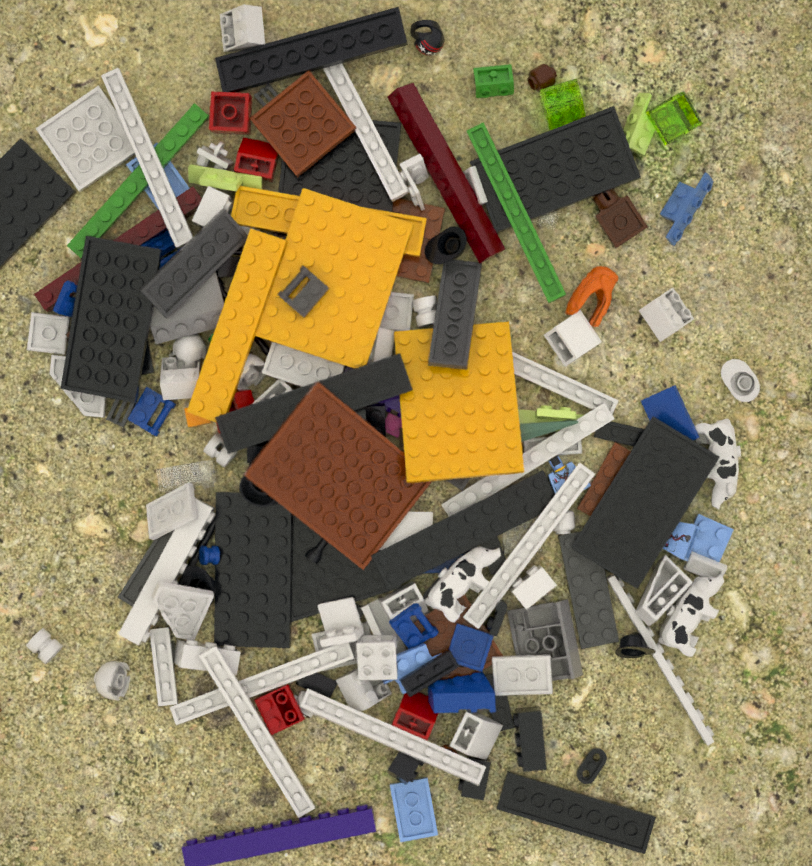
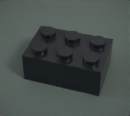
M539 706L516 708V713H513V723L515 728H518V733H514L515 744L520 749V752H516L517 764L519 767H522L523 772L547 770L542 711Z

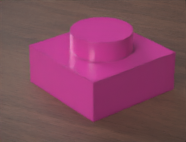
M388 413L385 420L386 433L398 438L400 428H402V419Z

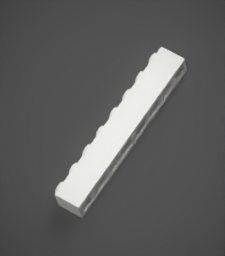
M196 497L197 518L174 530L118 635L137 645L142 644V642L146 643L151 634L148 632L151 625L155 626L160 618V615H158L160 610L152 600V594L157 582L161 581L178 585L176 579L179 574L183 575L188 566L186 564L188 557L192 558L197 550L195 544L198 540H202L206 533L204 528L207 522L211 523L216 514L213 512L214 507Z

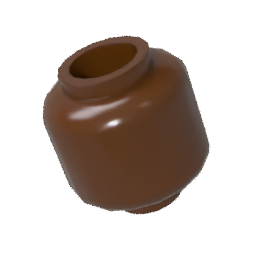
M542 64L530 70L527 81L532 90L543 92L555 85L557 73L553 67Z

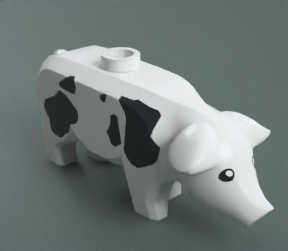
M729 419L719 420L711 425L700 423L695 426L700 437L695 440L696 443L710 445L708 450L720 457L707 477L715 482L711 502L712 506L718 510L724 501L730 499L736 493L739 473L738 457H741L740 445L736 446L734 428Z
M474 547L457 559L449 569L444 568L438 575L440 579L429 591L425 604L433 609L441 610L449 621L456 622L466 608L457 599L463 596L469 588L479 593L490 583L484 578L481 571L483 567L491 565L501 556L500 548L490 550L484 547Z
M721 574L717 577H696L693 583L676 600L675 604L667 609L666 615L668 616L660 628L659 643L668 647L678 648L681 653L688 657L694 655L696 652L694 647L699 637L692 636L690 633L697 628L700 620L709 621L710 618H716L719 610L714 609L709 604V598L716 594L723 585L724 579Z

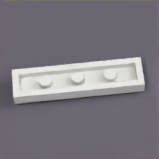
M170 627L150 629L158 706L178 704Z

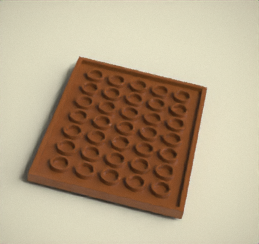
M317 381L243 474L362 570L372 560L371 555L379 551L432 482L407 483L405 453Z

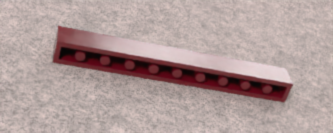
M414 83L395 89L387 98L418 154H421L429 174L459 228L465 232L467 242L479 264L497 256L505 250V247L482 205L478 203L477 196Z
M194 186L176 197L185 219L196 213L202 200ZM158 209L113 241L142 245L166 232L168 228ZM81 262L34 294L44 310L50 312L54 309L63 284L66 281H71L78 285ZM72 292L69 296H74L76 293Z

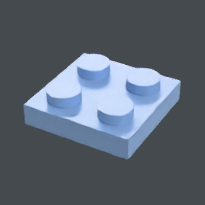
M697 514L693 524L699 526L700 529L692 551L720 562L734 529Z

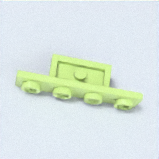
M638 93L623 129L630 150L644 156L659 120L646 113L652 97L650 93Z
M191 164L188 166L189 183L236 192L240 186L262 189L261 176Z
M543 405L541 408H537L536 411L518 409L519 424L577 420L583 416L576 414V411H571V408L560 407V410H554L552 406Z

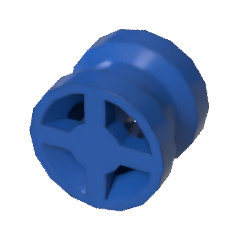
M207 546L200 547L199 562L201 565H207L208 563L217 565L219 563L220 551L218 546H211L210 548Z

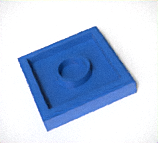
M457 623L449 650L458 665L482 672L493 635Z

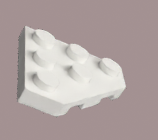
M51 355L50 375L61 387L66 356ZM62 389L84 416L105 417L106 397Z
M158 581L152 594V600L160 610L164 620L169 624L176 638L195 640L213 600V591Z

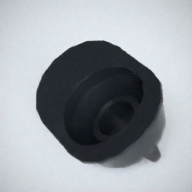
M459 227L445 229L428 241L424 252L426 259L433 264H443L461 256L467 243L466 234Z
M192 565L185 569L183 576L186 586L213 591L215 595L217 590L216 582L203 568Z
M638 632L623 636L620 640L619 648L615 651V654L619 657L632 659L656 653L654 649L647 647L644 638Z

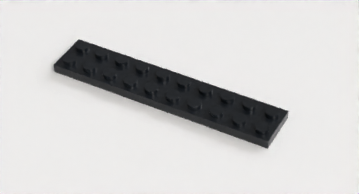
M395 7L216 57L215 60L222 92L236 93L298 76L307 71L312 72L408 45L400 9Z
M400 353L318 381L353 411L413 390ZM315 383L215 417L227 453L230 454L270 440Z
M542 470L371 555L372 560L387 590H390L539 516L555 493Z

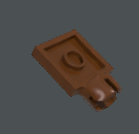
M612 189L593 198L599 208V213L594 217L614 248L619 247L648 227L628 195L621 198Z

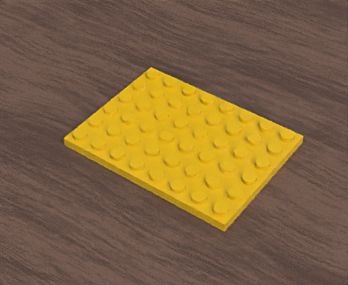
M303 188L286 237L288 243L255 336L353 369L367 365L413 224ZM302 265L330 288L305 318L277 295L296 277ZM306 276L288 297L293 300L310 279Z
M509 321L473 325L467 370L428 365L433 328L394 332L396 354H401L413 389L399 395L407 483L524 473Z

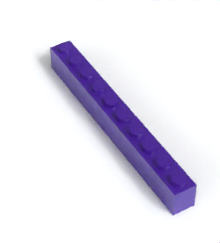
M360 804L356 806V809L352 810L341 808L337 810V813L330 814L329 811L319 813L317 817L311 818V815L300 817V820L297 821L286 819L280 821L281 824L277 825L266 823L261 825L262 828L258 829L247 827L242 829L243 832L235 833V830L224 832L223 836L216 837V834L205 836L203 840L197 841V838L188 839L181 847L185 866H210L373 833L377 829L373 807L367 804Z

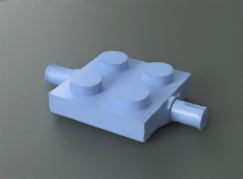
M425 643L396 654L398 677L395 681L398 683L402 694H405L406 691L399 679L438 656L432 657ZM382 680V681H383V683H384V685H385L386 683H389V682L394 681V680Z

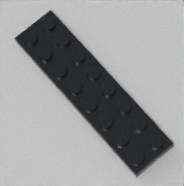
M507 771L496 807L497 810L642 854L646 853L656 816L509 771Z

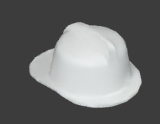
M731 359L722 366V380L737 400L749 402L758 396L760 391L758 378L744 361Z

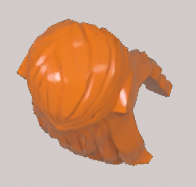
M596 266L573 292L567 304L566 315L577 313L588 297L595 292L597 307L588 322L591 326L598 327L611 304L612 290L616 282H618L617 274L606 266Z

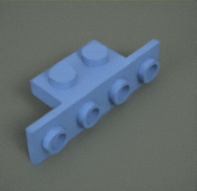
M706 172L696 188L679 182L660 213L663 218L674 222L665 237L673 246L682 238L683 231L691 223L694 213L700 208L705 195L713 186L714 181Z

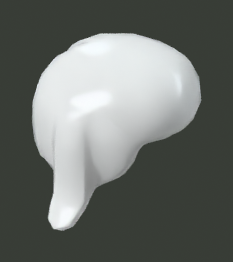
M199 334L178 338L173 343V352L169 354V357L176 355L178 359L184 362L198 361L201 358L205 360L207 355L206 345Z

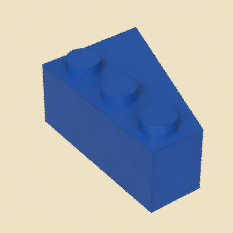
M483 672L456 676L446 680H437L428 686V701L434 713H459V709H471V713H477V709H489L490 712H496L495 692Z

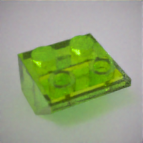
M577 79L539 91L538 96L549 131L586 117Z
M685 91L672 96L646 112L665 146L703 125Z

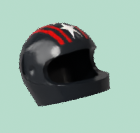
M420 20L411 25L410 34L416 39L414 45L421 54L432 56L441 51L445 38L439 23L433 20ZM421 27H428L431 29V32L421 33L416 32V30Z

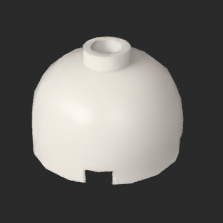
M254 354L248 355L237 386L238 391L250 390L249 386L253 383L255 386L258 385L266 376L262 374L265 362L259 356Z
M110 661L99 668L98 672L95 673L94 682L100 695L117 701L120 700V696L124 697L130 683V676H127V670L130 671L127 663Z

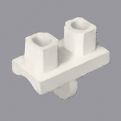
M221 141L218 145L211 143L209 148L206 146L199 147L196 152L199 154L196 163L200 166L207 167L209 162L212 161L216 163L215 169L227 170L233 165V161L226 158L228 151L223 149L224 143Z

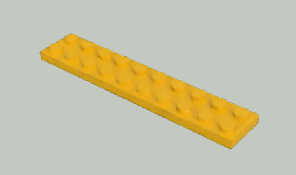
M240 186L235 193L231 217L239 226L288 234L300 196ZM366 208L412 223L413 228L404 255L420 257L427 218Z
M250 228L189 403L188 413L217 423L215 417L229 412L288 241Z

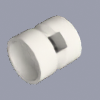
M427 296L413 300L414 312L418 313L416 316L417 326L426 327L434 325L437 308L436 296Z
M219 432L212 437L203 450L211 458L216 457V462L224 468L238 452L227 453ZM219 446L223 447L220 452L217 450Z
M42 628L31 638L26 647L31 652L38 653V658L46 665L62 649L63 645L56 639H51V634Z

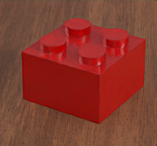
M211 91L209 130L216 134L251 135V120L249 118L252 116L253 97L249 93Z

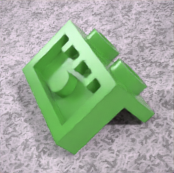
M511 64L473 68L476 98L514 94Z

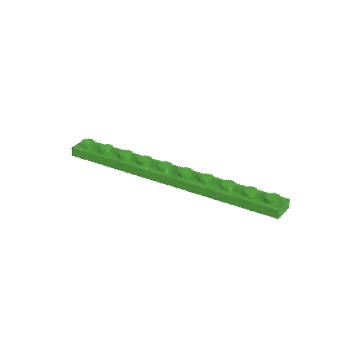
M195 103L155 147L163 169L210 118ZM140 164L68 243L67 247L81 259L86 236L102 238L149 186Z
M484 122L467 130V134L548 303L566 296Z

